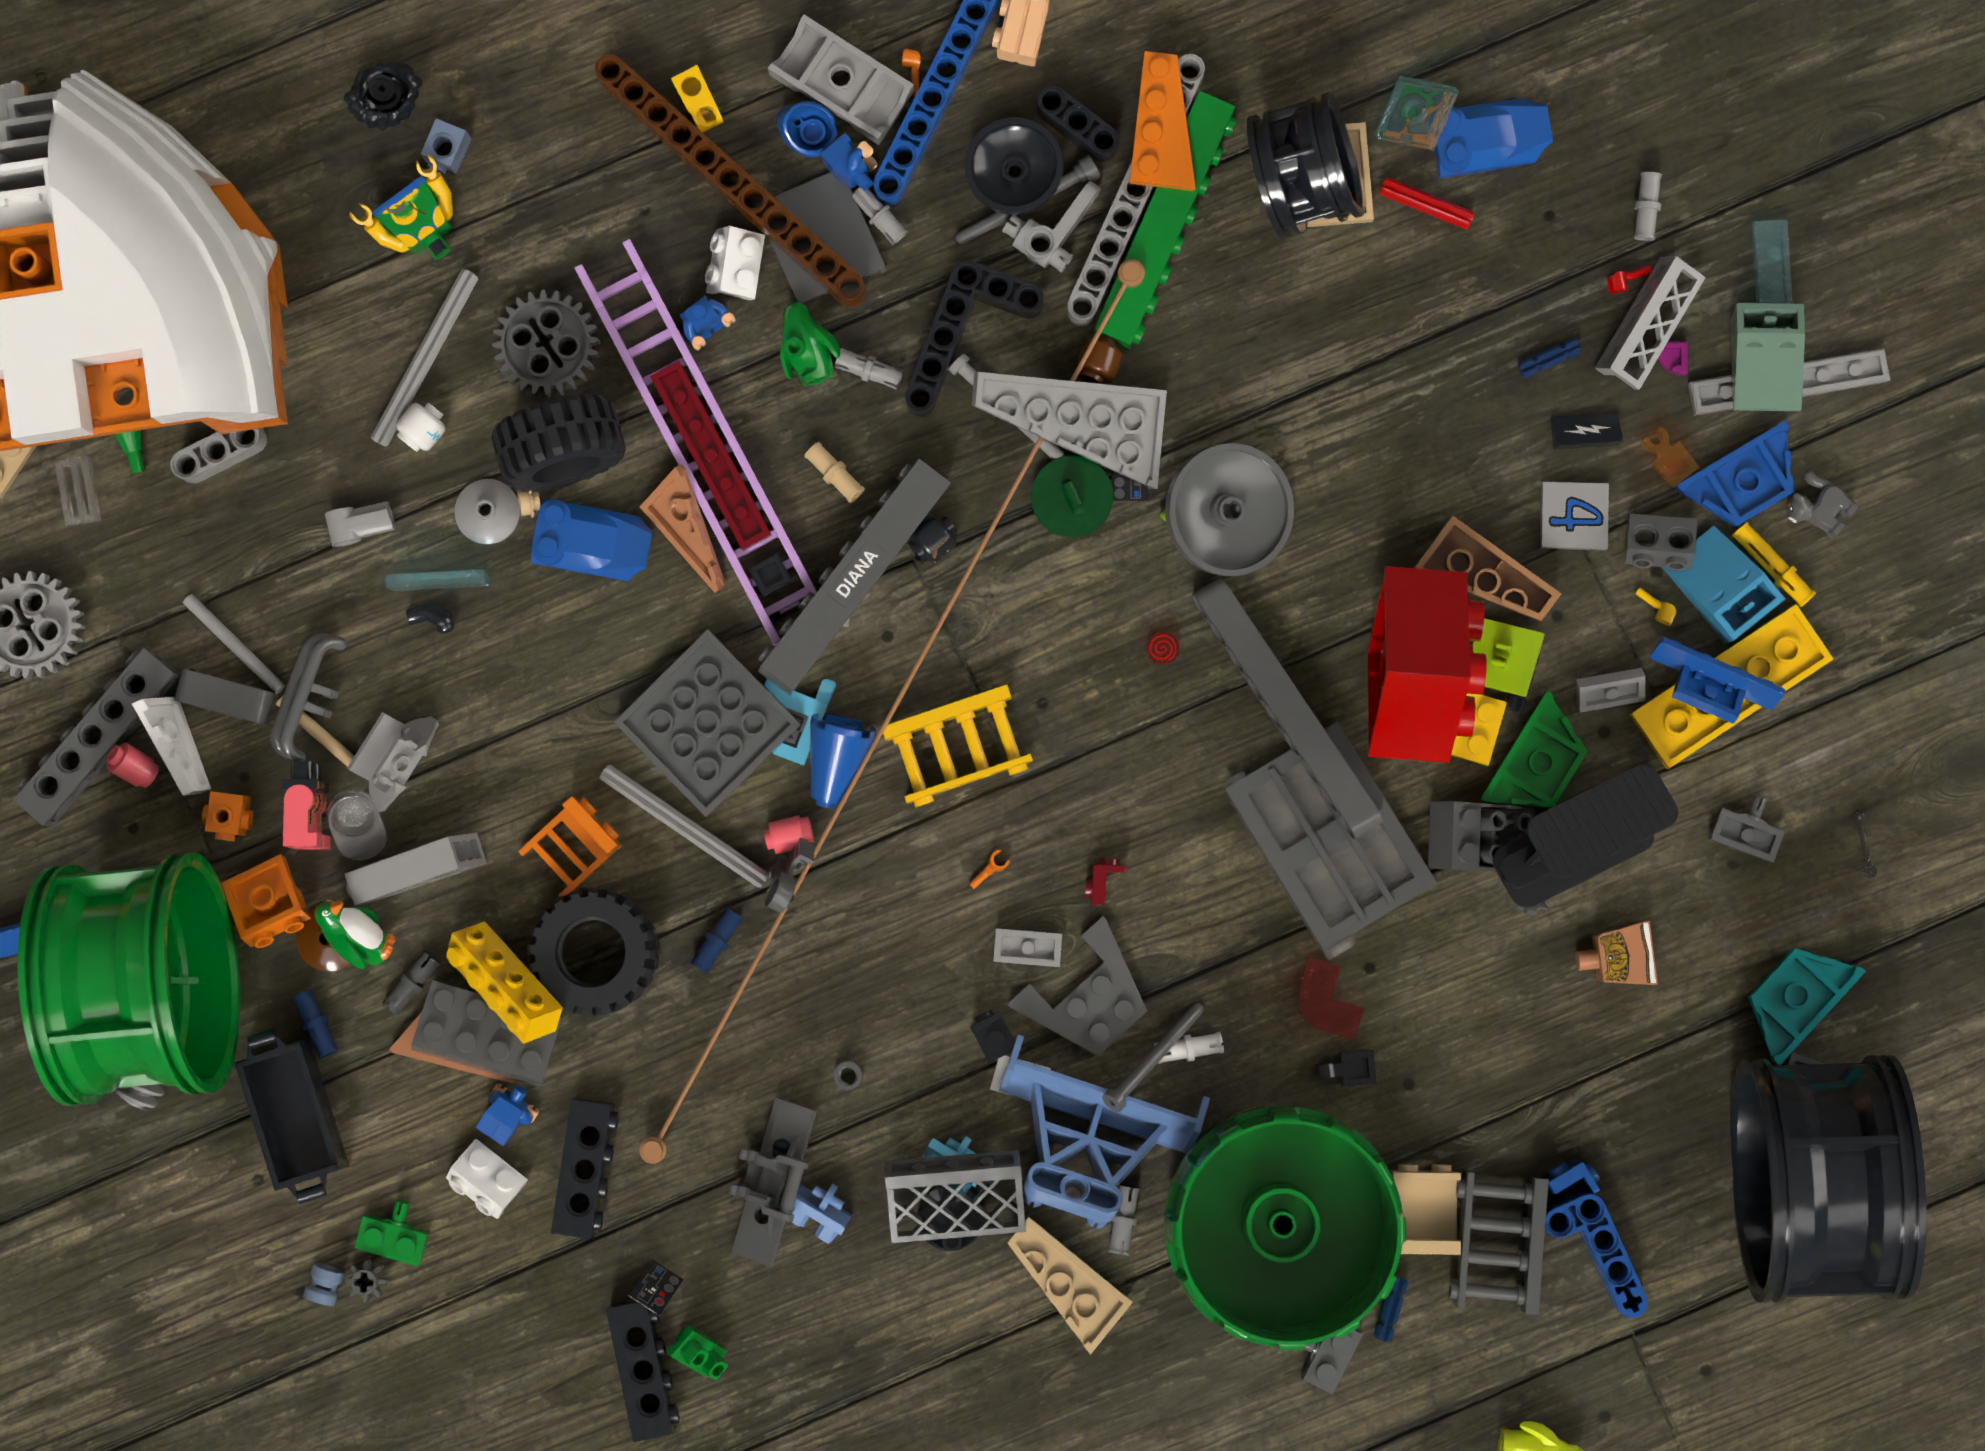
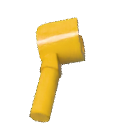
M1640 587L1635 594L1653 608L1658 609L1654 619L1670 626L1677 613L1675 606L1657 600Z

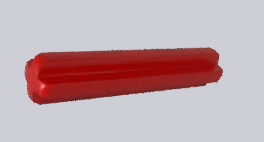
M1389 177L1385 178L1380 188L1381 196L1463 229H1468L1474 217V212Z

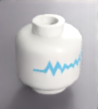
M429 402L425 407L419 403H413L396 422V428L399 431L396 436L416 452L419 449L428 451L446 430L445 425L440 421L443 414Z

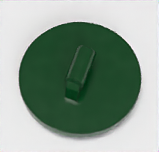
M1064 456L1051 461L1038 473L1032 486L1031 504L1036 518L1048 531L1060 537L1080 538L1095 532L1107 520L1113 505V488L1105 471L1095 462L1080 456Z

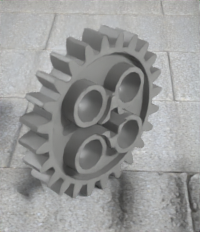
M28 571L26 580L22 574L14 573V583L10 579L3 577L2 584L4 588H0V671L6 672L10 668V676L18 677L22 672L23 677L26 679H32L34 671L38 677L45 678L46 668L50 672L57 673V662L68 665L69 662L65 655L67 653L77 655L78 652L72 647L73 642H83V639L76 635V631L83 630L86 626L77 623L76 619L85 614L82 611L73 609L79 604V599H68L72 589L68 587L60 589L62 581L53 579L50 582V576L44 573L37 579L36 573ZM40 595L43 600L42 606L39 610L33 611L31 602L35 596ZM18 599L20 600V606L22 611L19 610L15 604L16 600ZM7 611H11L13 621L9 626L4 627L2 617ZM27 618L34 620V623L30 625L33 632L25 630L29 626ZM51 624H56L58 634L54 639L49 640L46 635L47 629ZM26 639L29 645L28 651L20 656L17 646L22 640ZM38 640L44 645L43 651H40Z

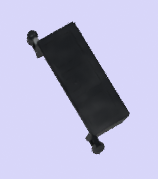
M274 1028L248 1036L247 1058L234 1063L274 1191L287 1187L297 1197L299 1204L327 1195L325 1188L327 1174L350 1165L310 1039L286 1045L277 1035ZM277 1041L279 1048L254 1055L253 1049ZM320 1177V1184L297 1191L295 1184Z

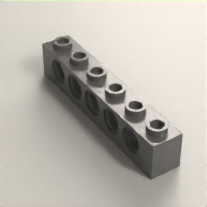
M143 648L141 651L137 650L127 659L125 663L127 668L120 676L115 675L107 682L104 687L106 692L98 701H92L82 713L84 718L76 727L71 726L64 732L60 738L62 742L54 752H48L39 762L38 766L40 769L33 777H27L18 786V794L13 801L42 826L53 827L106 766V758L110 750L116 745L120 746L125 743L142 724L132 703L141 699L164 698L180 679L181 674L153 650ZM142 676L145 680V687L142 692L136 694L133 690V683L136 678ZM120 701L123 705V713L119 718L114 719L111 709L116 702ZM95 727H99L102 733L101 739L98 743L93 744L90 741V732ZM76 752L80 757V762L72 770L68 765V758L72 753ZM54 777L58 782V789L54 794L50 795L47 792L46 785Z

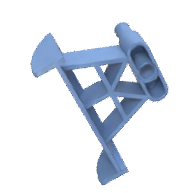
M1018 1034L999 1091L1031 1102L1039 1163L1034 1164L1030 1168L1024 1181V1201L1028 1206H1030L1031 1202H1034L1033 1207L1045 1204L1087 1218L1091 1227L1098 1223L1096 1228H1103L1107 1222L1114 1219L1122 1204L1123 1197L1117 1186L1155 1144L1188 1153L1201 1132L1210 1098L1203 1096L1194 1118L1130 1096L1125 1098L1126 1106L1122 1111L1115 1112L1107 1107L1102 1099V1096L1108 1089L1017 1059L1024 1036ZM1043 1106L1090 1121L1087 1134L1045 1121ZM1099 1124L1146 1141L1137 1151L1095 1138L1094 1135ZM1048 1140L1067 1147L1050 1157ZM1085 1152L1097 1179L1061 1168L1060 1166ZM1105 1159L1124 1166L1112 1177ZM1065 1188H1076L1080 1192L1081 1197L1071 1198L1067 1195Z

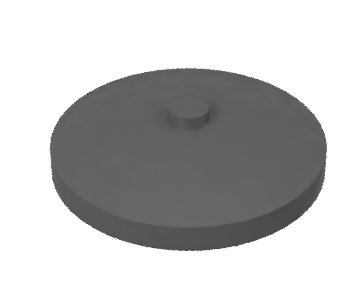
M1218 444L1196 452L1180 466L1167 492L1165 517L1174 545L1188 562L1210 574L1241 576L1263 568L1282 550L1293 525L1294 500L1287 477L1279 465L1267 454L1244 444Z

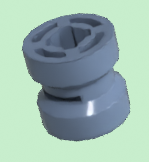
M313 1263L310 1271L312 1279L310 1284L305 1286L303 1297L318 1304L334 1306L338 1297L336 1290L338 1285L343 1282L345 1272L330 1265Z

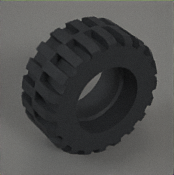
M582 394L581 396L569 395L564 398H553L547 402L530 405L529 408L520 409L514 412L512 416L502 419V422L495 426L491 436L504 483L513 490L517 491L520 489L524 492L560 488L564 485H572L578 483V481L593 478L599 473L608 471L610 467L616 466L619 460L623 459L626 451V444L613 403L606 397L597 394L594 396L591 394Z
M589 888L571 891L569 894L560 896L552 901L553 904L549 908H544L539 915L540 919L537 925H533L530 932L532 940L531 944H528L527 954H530L531 964H528L530 972L535 975L539 982L564 1008V1011L572 1014H583V1016L605 1015L626 1008L627 1005L635 1002L642 996V992L646 987L650 986L654 979L652 976L659 963L657 949H660L659 939L656 940L654 933L656 930L652 921H649L646 911L640 905L635 904L631 898L624 894L608 889ZM599 920L610 924L619 932L624 942L625 957L619 971L605 982H583L570 973L564 962L563 946L566 937L574 927L585 921Z

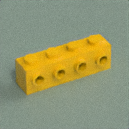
M485 921L452 933L446 958L523 1044L556 1031L563 1007Z

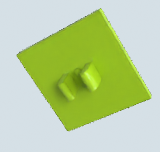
M1484 618L1482 638L1480 642H1473V652L1486 654L1487 672L1485 687L1527 697L1545 634Z

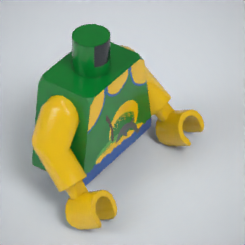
M428 154V158L432 163L429 169L421 168L418 160L416 161L417 170L421 175L419 178L373 212L363 203H358L365 209L364 217L357 219L350 212V218L359 225H365L364 229L384 247L401 253L410 250L414 255L427 249L435 260H439L451 250L442 236L452 228L449 223L453 216L452 193L441 173L436 172L435 158Z

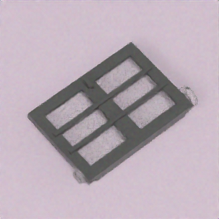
M1338 721L1324 730L1383 818L1381 824L1358 839L1354 840L1347 833L1292 749L1247 776L1244 771L1239 772L1227 780L1229 787L1224 789L1236 813L1328 961L1357 944L1352 934L1437 883Z

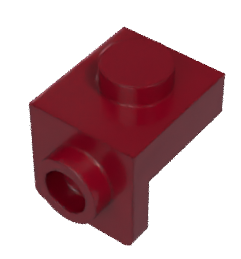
M1100 858V865L1093 864L1092 878H1086L1085 898H1091V905H1105L1107 872L1127 873V866H1120V859Z

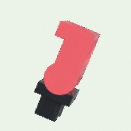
M291 761V779H282V789L287 791L284 797L283 846L297 850L331 849V836L322 834V813L327 805L326 797L323 793H329V783L321 781V765L314 764L312 761Z

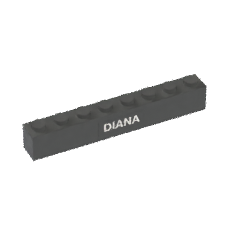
M918 459L914 466L908 463L896 478L901 482L896 490L893 492L888 489L877 503L881 507L875 517L869 514L857 529L862 533L857 541L853 543L849 540L837 555L842 559L835 569L829 566L818 580L822 584L815 595L811 592L806 595L798 606L802 613L795 621L791 618L787 620L778 632L782 639L776 647L769 644L758 660L763 664L758 672L787 694H792L950 485V481L922 460Z

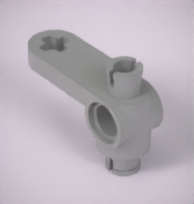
M1089 181L1054 230L1038 224L1033 219H1029L1025 223L1014 214L1009 219L1010 223H1006L1002 232L1015 239L1012 246L1025 254L1030 262L1041 265L1043 268L1051 264L1062 273L1066 268V264L1068 265L1072 260L1073 255L1061 247L1094 203L1101 188L1092 181ZM1040 238L1045 239L1050 247L1044 252H1037L1032 248V242Z

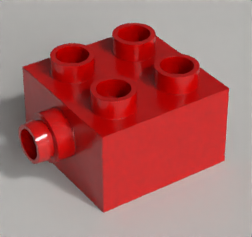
M1385 566L1367 650L1368 757L1449 763L1456 736H1472L1475 724V697L1466 695L1483 694L1486 682L1487 659L1484 653H1474L1473 645L1469 642L1481 641L1485 610L1483 601L1468 600L1467 572Z

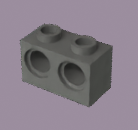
M1630 514L1627 526L1625 564L1634 565L1638 568H1649L1651 566L1667 567L1673 571L1692 569L1696 552L1697 519ZM1644 540L1649 542L1651 545L1643 546L1638 544L1637 542ZM1679 543L1684 548H1675L1671 544Z

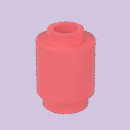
M128 743L114 746L106 758L108 771L135 787L142 786L147 788L155 780L159 771V766L154 763L152 757Z
M800 815L772 821L768 823L769 829L764 830L768 850L774 849L776 855L792 851L800 838L811 843L814 842L808 816L800 818Z

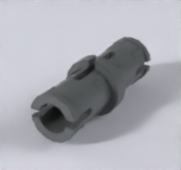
M424 950L407 973L403 972L399 977L401 981L388 997L382 1001V1004L386 1008L389 1006L391 1012L399 1015L416 993H421L424 989L422 985L434 970L440 966V961L436 958L434 960V956Z

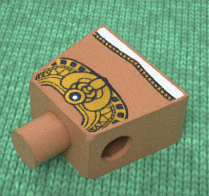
M1639 921L1592 935L1593 949L1576 951L1575 953L1578 971L1596 969L1598 982L1658 984L1650 921Z

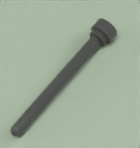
M1089 154L1077 160L1078 164L1073 166V170L1062 176L1060 185L1054 195L1078 182L1083 184L1101 178ZM995 212L958 232L955 237L956 241L959 244H965L1008 221L1012 215Z

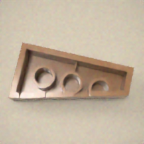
M1454 516L1449 518L1413 567L1417 569L1467 572L1468 593L1538 621L1543 620L1561 595L1559 591Z

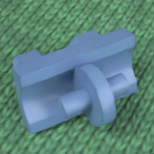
M801 1184L792 1210V1214H794L792 1223L804 1227L809 1217L820 1223L815 1235L829 1244L838 1234L842 1235L853 1215L842 1209L845 1202L834 1196L838 1186L832 1184L827 1192L817 1185L812 1191Z

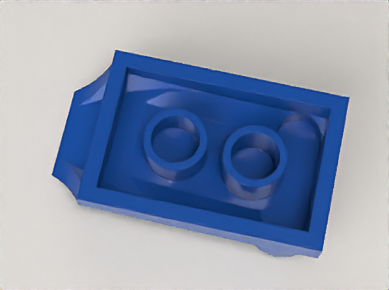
M1526 98L1459 108L1451 106L1433 147L1438 178H1449L1536 163L1544 149L1553 142L1547 105L1536 103ZM1445 108L1436 112L1428 120L1430 133L1433 135L1435 123Z
M543 498L533 537L531 563L630 582V579L636 573L646 569L653 531L646 526L640 516L566 503L558 499L550 500Z

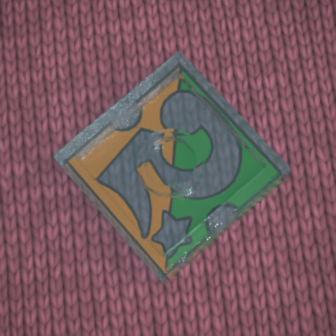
M1399 76L1374 135L1379 140L1434 151L1458 96V89L1455 86Z

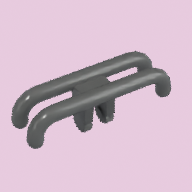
M318 633L306 639L300 648L270 734L271 745L280 756L292 761L306 760L305 752L297 749L293 743L303 710L331 718L332 711H329L326 707L309 703L307 699L310 692L322 694V696L330 699L338 698L340 692L314 684V680L325 652L329 649L341 651L346 648L347 642L344 638L328 633Z

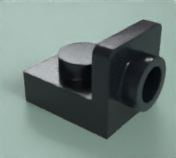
M990 1009L973 1018L976 1024L970 1028L988 1063L1012 1052L1015 1040L1000 1012L993 1014Z

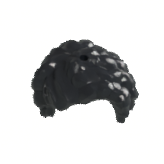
M378 63L375 67H366L357 73L351 90L344 94V101L348 104L349 112L354 114V117L359 122L366 123L368 128L377 127L379 130L384 131L388 127L400 125L401 120L409 119L410 111L414 109L415 100L419 97L417 89L422 86L423 81L420 77L415 76L412 67L408 64ZM379 86H383L385 90L381 92L378 88Z

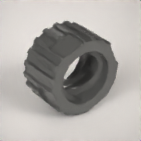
M845 1060L834 1069L833 1080L842 1090L856 1089L863 1082L864 1071L856 1061ZM851 1068L855 1071L856 1078L852 1083L842 1080L841 1073L843 1069Z

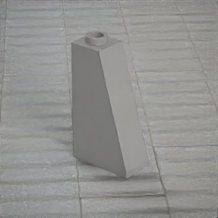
M477 832L448 836L345 873L347 881L346 890L349 897L353 899L354 906L361 905L485 865L487 862Z

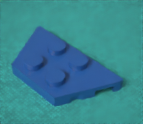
M1786 420L1674 486L1675 489L1733 527L1747 521L1794 492L1793 476L1790 473V466L1792 464L1791 451H1788L1787 441L1788 423Z

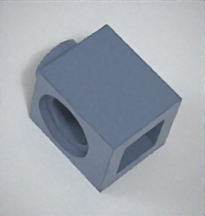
M436 118L422 149L421 156L428 163V168L432 166L428 158L429 154L435 158L436 172H440L443 175L446 174V171L457 174L472 138L466 130ZM442 144H452V150L448 155H438V149Z

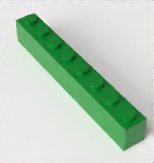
M1199 91L1186 120L1196 189L1195 191L1163 187L1156 188L1125 258V261L1135 259L1143 265L1145 270L1144 279L1137 287H1126L1101 333L1103 336L1112 338L1117 342V346L1130 351L1133 343L1139 345L1146 326L1141 323L1146 313L1152 315L1159 300V296L1154 295L1159 283L1165 285L1173 268L1167 265L1172 253L1176 255L1180 253L1186 238L1181 235L1185 223L1190 226L1192 225L1199 207L1194 206L1198 194L1205 195L1212 179L1207 176L1211 164L1218 166L1225 148L1220 146L1224 135L1231 136L1238 118L1233 117L1236 106L1202 91ZM1118 276L1095 326L1094 335L1122 286Z

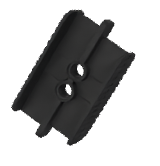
M1639 765L1534 816L1528 823L1527 835L1496 851L1493 857V866L1512 900L1521 907L1531 908L1649 849L1654 842V834L1670 827L1676 822L1679 813L1678 807L1656 770L1650 766Z

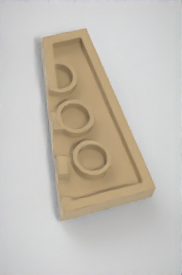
M1028 1216L1025 1219L1026 1232L1014 1233L1007 1243L1091 1355L1133 1302Z

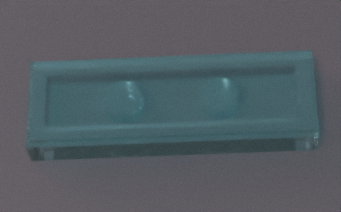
M1788 220L1754 221L1752 223L1757 303L1793 304Z
M485 570L387 574L385 576L386 588L391 591L491 586L490 574Z

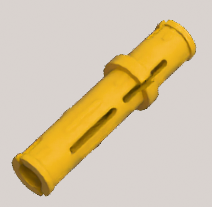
M1748 521L1731 535L1775 580L1773 584L1777 588L1781 586L1800 608L1816 594L1798 576L1795 566L1792 565L1790 567L1749 525Z

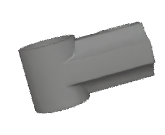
M387 501L356 509L353 507L339 508L325 513L332 547L351 545L361 541L363 537L395 530L393 512Z

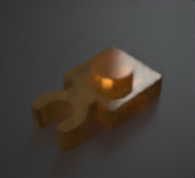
M1659 427L1655 430V433L1660 438L1658 445L1651 443L1648 437L1643 439L1641 443L1645 450L1658 456L1651 464L1672 489L1696 471L1699 466L1680 441L1671 447L1668 443L1669 435L1667 431Z

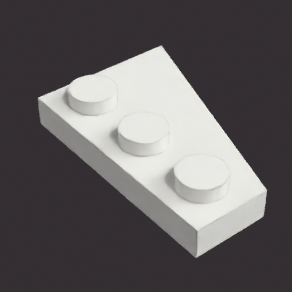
M174 697L141 699L132 703L182 795L201 794L210 790L211 787L181 703L175 701Z

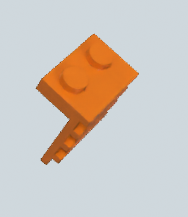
M571 796L562 804L564 809L518 851L521 856H524L533 848L566 883L568 887L558 895L559 897L576 890L581 883L622 847V844L617 840L620 836L607 821L602 824L594 815L597 810L584 797L579 799ZM561 821L597 858L589 867L553 830ZM546 835L583 872L575 880L538 843Z

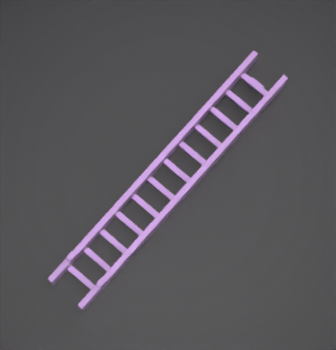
M628 239L623 242V245L637 269V272L597 292L583 265L575 267V270L678 465L682 464L685 467L700 507L772 643L776 646L781 639L769 616L779 611L783 614L800 605L799 601L805 598L809 592L815 595L817 591L631 240ZM643 281L653 300L612 321L602 301ZM658 309L668 329L627 350L617 330ZM673 337L683 357L642 378L632 358ZM677 361H680L683 368L689 367L698 384L694 388L697 395L703 394L713 415L709 416L713 425L719 424L728 441V444L724 445L727 452H734L744 471L740 473L743 482H750L759 501L755 502L758 510L764 509L774 530L770 531L771 537L742 551L741 547L733 550L723 531L730 527L726 519L718 522L708 501L714 499L711 490L702 492L693 475V472L699 470L696 462L693 461L688 464L678 446L684 439L680 432L672 435L662 416L669 412L666 405L657 406L647 388L654 384L650 377L651 375ZM779 538L789 556V559L783 561L786 570L795 567L805 587L764 609L754 590V587L757 586L753 578L748 579L738 559Z

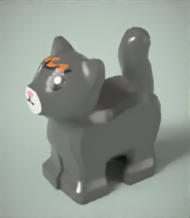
M1809 470L1804 475L1805 480L1811 486L1819 488V492L1813 503L1809 498L1800 493H1794L1793 496L1789 495L1787 497L1789 501L1786 505L1788 519L1794 523L1808 521L1811 525L1823 530L1825 537L1832 539L1845 526L1844 523L1836 519V514L1840 512L1844 518L1847 516L1850 518L1859 505L1848 498L1841 487L1822 477L1816 476L1813 471Z

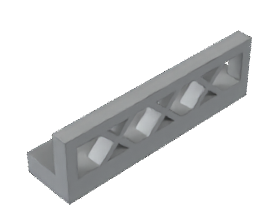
M1677 256L1660 257L1599 359L1595 369L1603 375H1615L1633 389L1640 390L1706 277ZM1683 272L1692 279V282L1686 292L1678 293L1676 279ZM1671 300L1673 314L1669 320L1661 321L1659 308L1664 301ZM1655 328L1657 341L1653 348L1645 349L1643 335L1646 330ZM1638 356L1640 370L1634 378L1623 369L1630 358Z

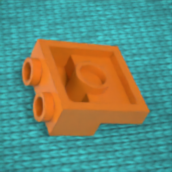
M281 854L221 883L240 938L250 947L263 948L273 943L274 936L284 931L286 933H295L304 927L303 922L311 919L302 892L296 887L286 858Z

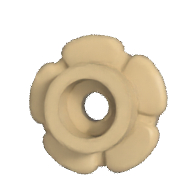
M517 490L520 515H531V518H534V511H539L540 509L538 491L530 490L529 492Z

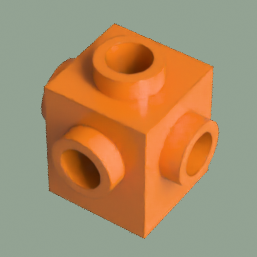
M210 791L209 804L204 806L202 812V823L206 824L205 831L215 832L214 839L234 842L235 835L246 836L247 830H250L253 824V810H250L251 797Z

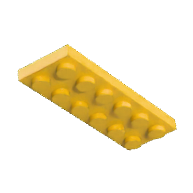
M1795 604L1714 659L1739 667L1743 671L1761 679L1769 680L1787 691L1834 658L1798 605ZM1674 684L1629 715L1666 769H1669L1762 706L1744 699L1739 717L1734 723H1731L1672 698L1675 688Z

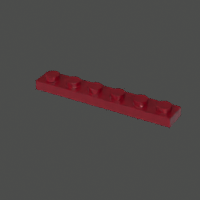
M680 361L651 375L650 377L742 551L771 537L772 534Z

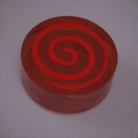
M1158 632L1152 635L1146 645V653L1150 661L1160 666L1171 664L1179 654L1178 640L1168 632Z

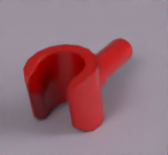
M1650 265L1631 272L1619 271L1607 279L1609 293L1615 294L1627 291V281L1651 273Z

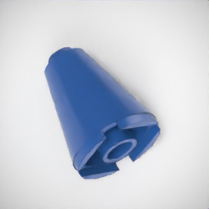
M813 714L810 721V796L816 799L815 804L818 806L835 808V805L840 803L868 752L877 730L871 725L869 731L861 729L863 722L847 717L826 714L825 720H818L819 714Z

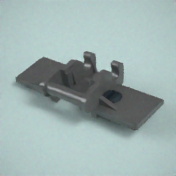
M775 1098L761 1150L741 1148L739 1159L748 1161L749 1166L744 1183L731 1184L728 1194L744 1197L746 1202L731 1253L773 1267L785 1222H793L794 1219L792 1210L804 1169L808 1170L809 1162L804 1159V1155L816 1117V1110ZM789 1165H791L790 1172H789V1175H788V1179H787V1182H786V1186H785V1189H784V1193H783V1196H782V1200H781V1203H780V1205H779L778 1203H779V1200H780V1196H781V1193H782V1189H783V1187H784V1185H785V1179H786V1175H787V1172H788V1168H789ZM760 1209L762 1214L769 1216L768 1223L766 1224L762 1223L759 1218Z

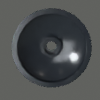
M1019 117L1000 119L984 127L970 143L965 157L966 179L974 196L986 207L999 213L1011 215L1031 212L1048 202L1060 185L1063 175L1061 148L1052 133L1033 120ZM1013 169L1021 171L1018 177H1012L1009 173Z

